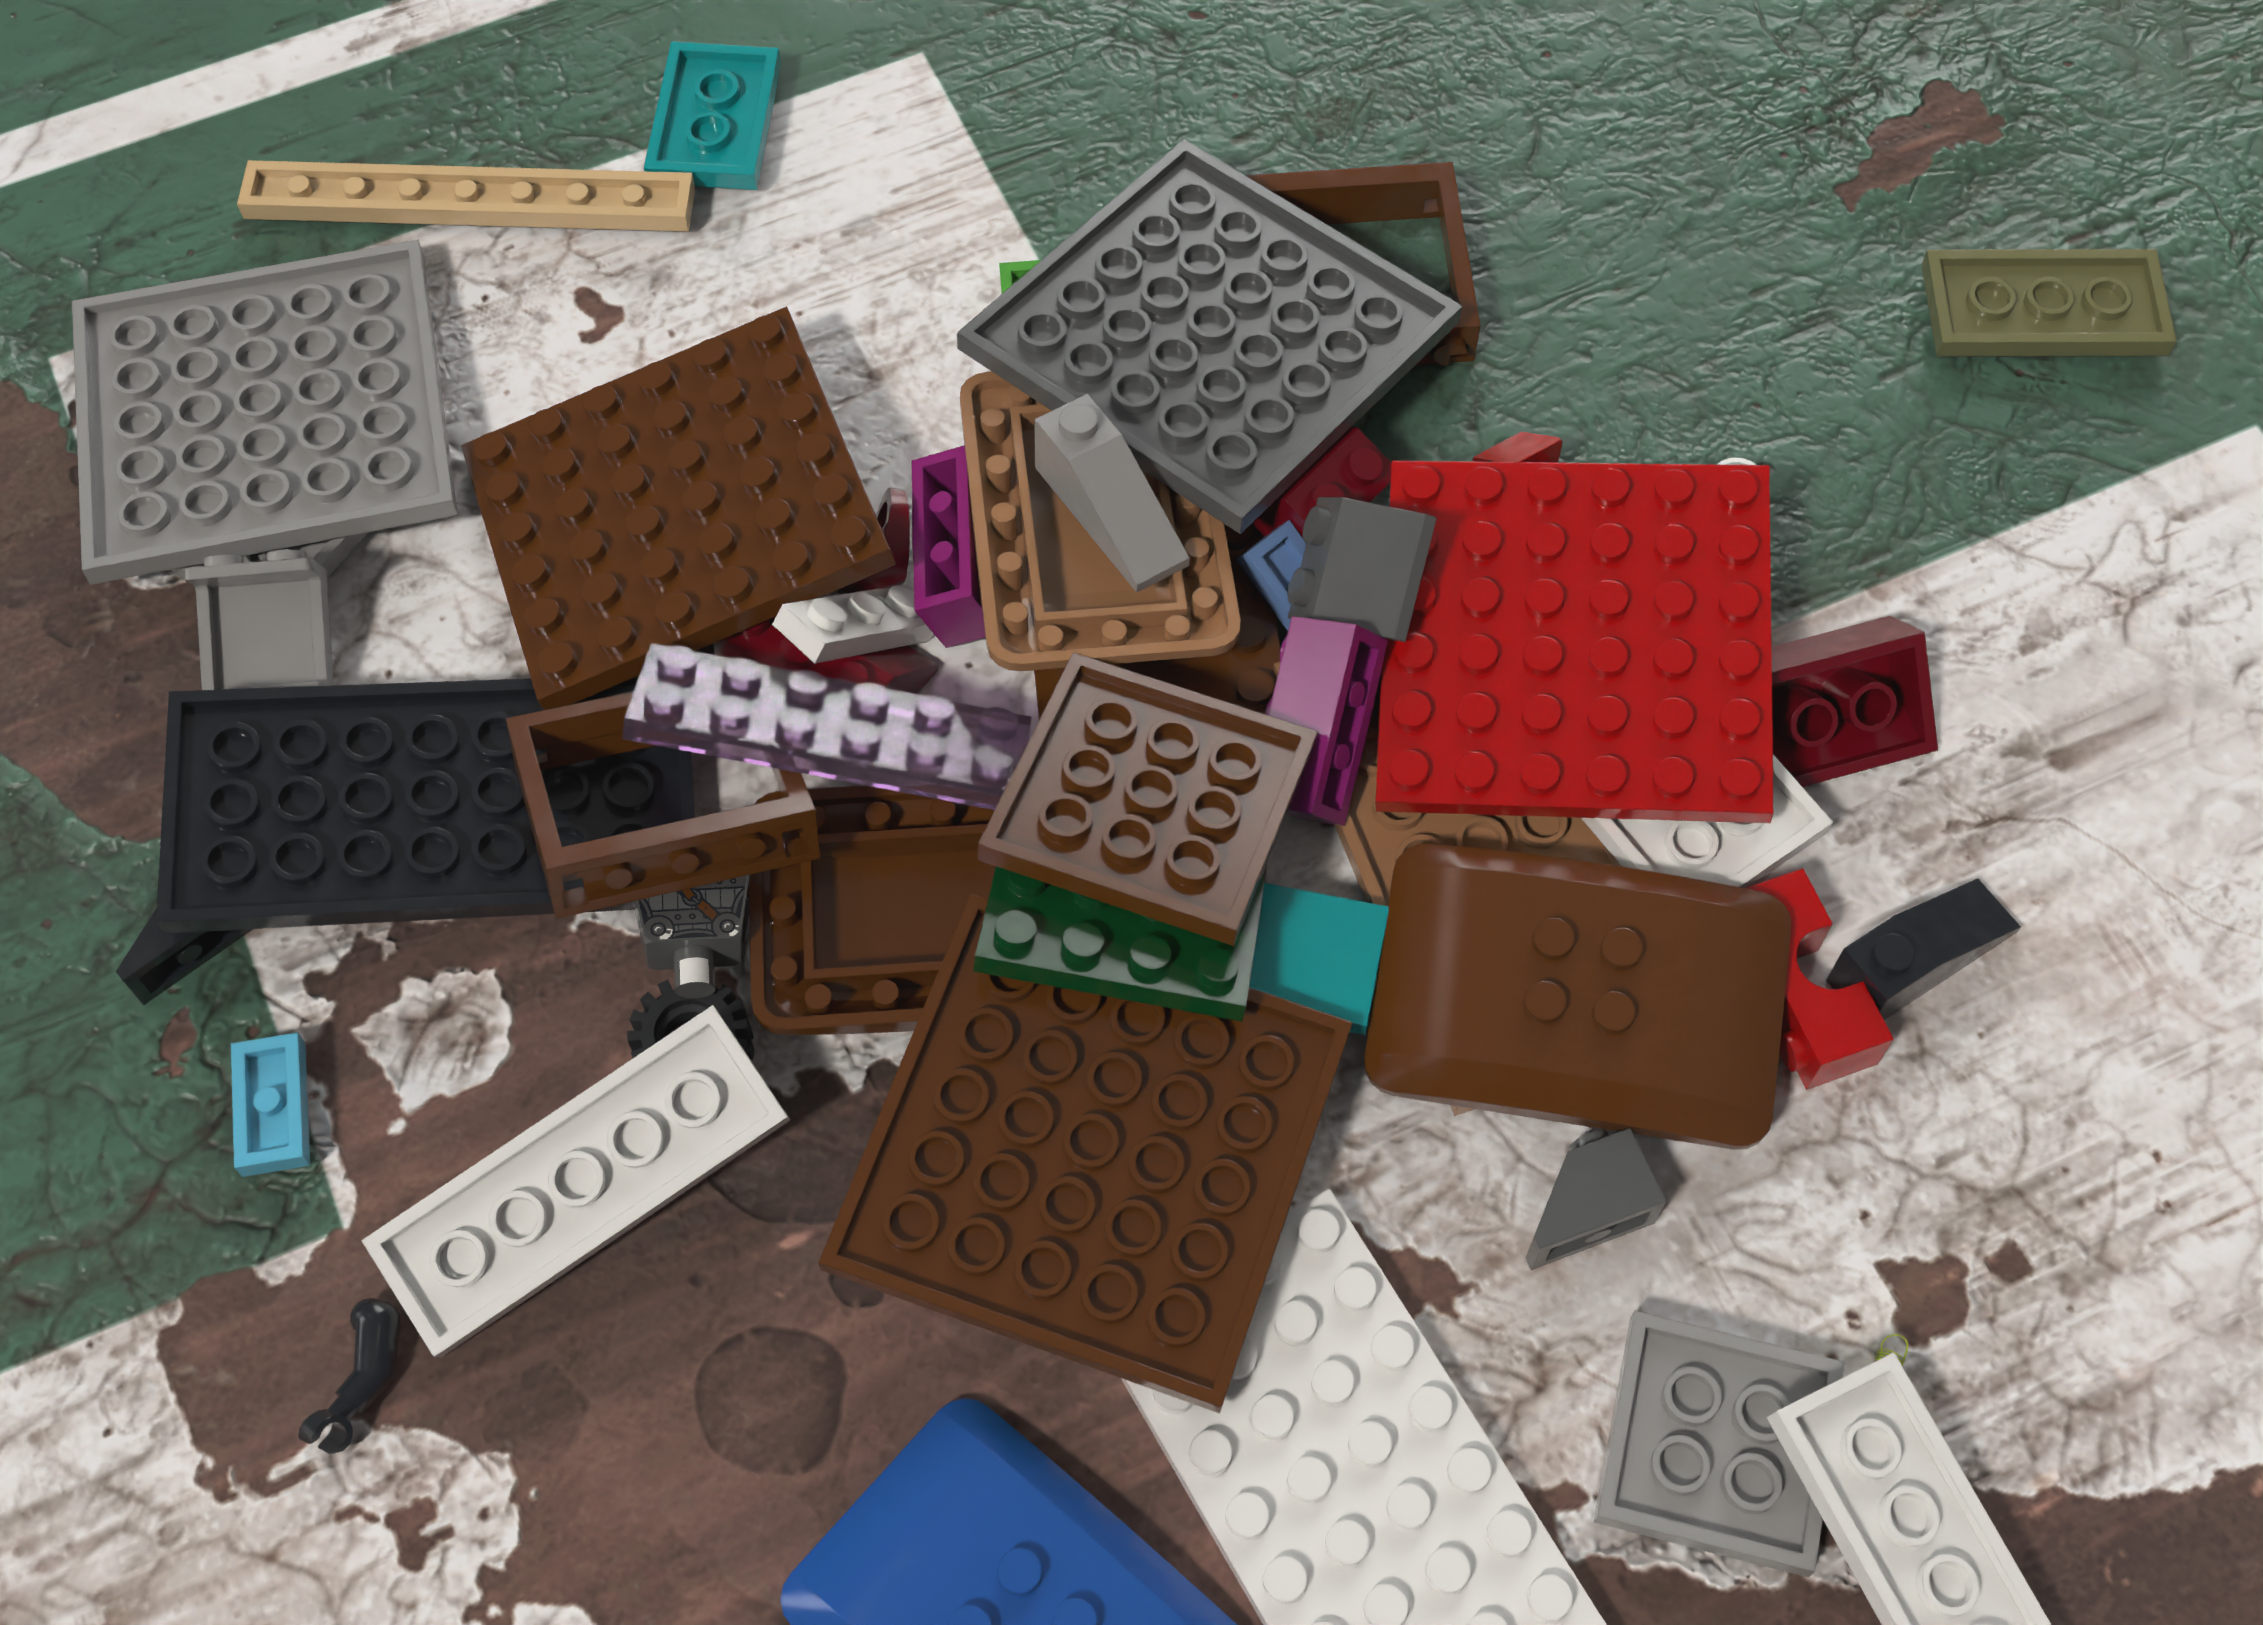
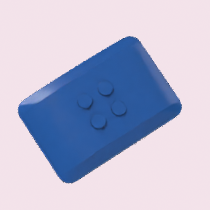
M965 1398L951 1401L936 1412L790 1573L783 1585L780 1599L783 1615L790 1625H1237L1142 1538L988 1406L977 1400Z

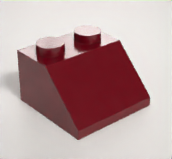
M1351 427L1252 524L1266 536L1279 525L1290 520L1303 538V527L1310 510L1316 506L1318 497H1344L1370 503L1391 482L1392 463L1359 428Z

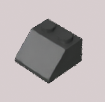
M1318 497L1316 506L1308 513L1303 527V540L1306 543L1301 567L1292 575L1288 587L1287 596L1291 604L1288 618L1291 619L1292 616L1357 624L1387 640L1405 642L1437 517L1344 497Z

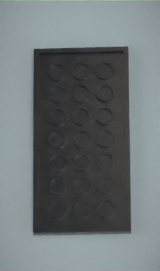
M688 673L641 674L573 704L687 681ZM531 678L169 691L156 923L161 934L555 914L517 775L506 718L544 711L537 700ZM691 738L541 770L562 847L694 818ZM545 749L535 751L536 755L546 754ZM582 878L563 882L564 890L583 887ZM628 902L589 912L634 910L633 902Z

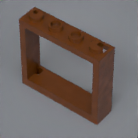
M1453 162L1245 175L1327 225L1439 217L1452 299L1462 306L1459 323L1416 365L1440 364L1448 366L1449 363L1472 362L1475 360L1481 325Z
M760 665L506 718L515 767L556 919L820 859L815 807ZM748 705L750 708L747 711L735 712L737 707ZM756 724L783 798L565 847L561 846L541 770ZM545 749L546 754L536 755L535 751ZM796 830L799 838L783 841L782 833ZM582 878L583 887L564 890L563 882Z

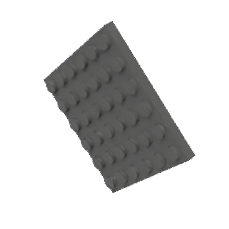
M1183 139L957 332V349L1051 411L1088 394L1122 434L1141 470L1241 534L1459 323L1462 306Z

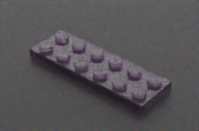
M651 643L624 717L622 739L995 810L1028 744L1032 717L1015 714L999 707L984 708L953 702L938 695L922 696L886 689L876 683L860 684L824 677L808 670L793 671L762 665L747 658L731 659L695 652L684 646H664Z

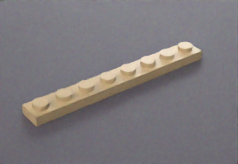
M248 160L237 206L243 219L689 232L695 184L692 173Z

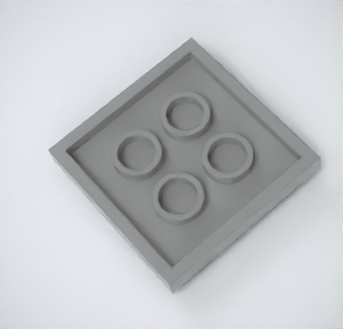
M1634 1310L1629 1321L1593 1523L1810 1577L1816 1570L1823 1518L1766 1417L1842 1379L1845 1362Z

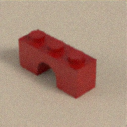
M1802 868L1745 888L1774 896L1784 904L1790 914L1791 937L1779 1052L1785 1066L1792 1072L1797 1071L1806 1090L1878 1065L1894 1041V1038L1865 983L1862 981L1841 989L1823 988L1809 981L1798 966V958L1819 951L1833 925L1805 870Z

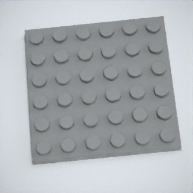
M419 239L72 301L82 571L90 585L203 564L204 558L209 556H245L458 515L425 260Z

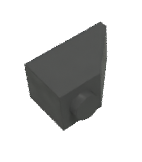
M1631 1128L1610 1136L1605 1129L1596 1130L1581 1136L1569 1146L1570 1150L1566 1154L1525 1257L1530 1270L1655 1224L1667 1201Z

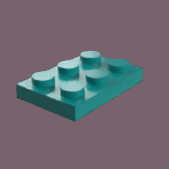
M671 41L644 163V171L692 173L695 186L757 190L782 64L779 48Z

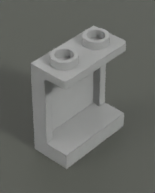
M300 550L271 551L266 554L267 561L243 563V557L215 555L204 558V566L185 568V581L193 585L196 590L202 690L333 686L326 568L313 559L306 558L305 552Z

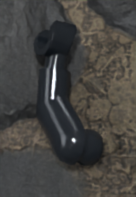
M366 1298L359 1301L352 1308L350 1323L353 1330L356 1331L354 1370L335 1392L338 1398L328 1409L314 1412L303 1421L298 1434L300 1440L308 1444L314 1443L320 1438L325 1427L332 1423L329 1434L318 1445V1448L328 1454L344 1451L350 1445L353 1437V1428L350 1420L356 1413L362 1415L394 1379L400 1333V1314L389 1302L375 1298Z

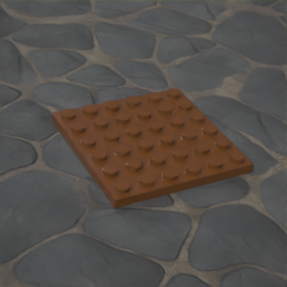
M787 306L461 445L535 694L544 710L576 703L776 617L782 604L820 598L896 565L893 554Z
M971 893L818 1262L820 1270L1220 1413L1353 1022L1250 987L1243 1021L1241 1022L973 972L975 953L988 898Z

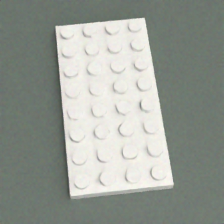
M1330 1189L1288 1212L1220 1413L1122 1379L1263 1625H1607Z

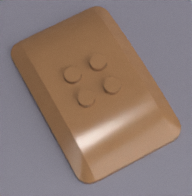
M992 371L975 374L965 381L960 391V409L987 650L990 658L998 666L1012 671L1065 668L1072 653L1107 664L1215 656L1223 654L1234 647L1239 639L1241 619L1224 523L1142 470L1186 550L1190 561L1188 567L1136 593L1035 468V419L1051 412V410Z

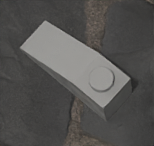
M1088 394L1035 419L1036 470L1136 593L1189 566L1190 558L1122 434Z

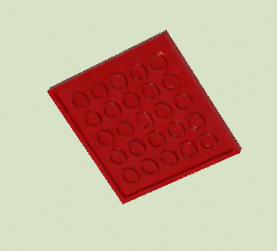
M1392 460L1390 507L1437 517L1406 641L1388 640L1383 660L1375 798L1376 812L1771 823L1774 808L1769 465Z

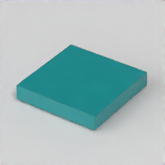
M1264 883L1249 987L1351 1021L1353 1023L1350 1032L1365 1035L1389 907Z

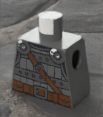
M751 875L633 901L647 967L653 970L674 969L675 993L678 996L697 999L712 995L715 992V967L736 966L742 962L749 915Z

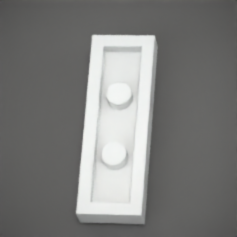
M900 585L892 586L891 588L872 589L782 604L772 624L814 663L931 641L934 635L914 611V591Z

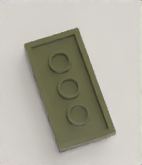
M2157 249L1927 250L1921 264L1937 357L2169 356L2177 342Z

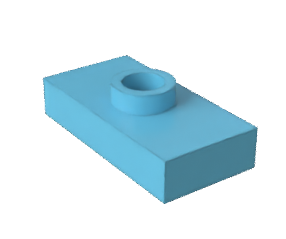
M297 1032L231 1043L235 1170L242 1177L310 1166L305 1041Z

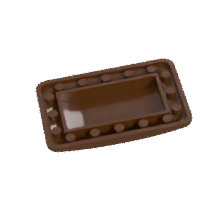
M1011 776L808 789L816 812L820 859L751 874L749 888L751 1003L754 1016L763 1028L772 1033L783 1035L914 1031L970 894L973 893L985 898L989 897L996 866L977 860L978 843ZM781 791L768 793L758 799L755 804L781 799L783 796ZM796 830L782 833L783 841L799 838Z
M1417 844L1406 849L1398 857L1393 870L1388 902L1389 913L1379 960L1364 1056L1365 1073L1370 1083L1380 1092L1396 1097L1618 1132L1631 1128L1633 1134L1732 1150L1753 1147L1759 1144L1768 1134L1774 1114L1791 937L1790 914L1784 904L1777 898L1760 891L1665 873L1493 849L1441 844Z

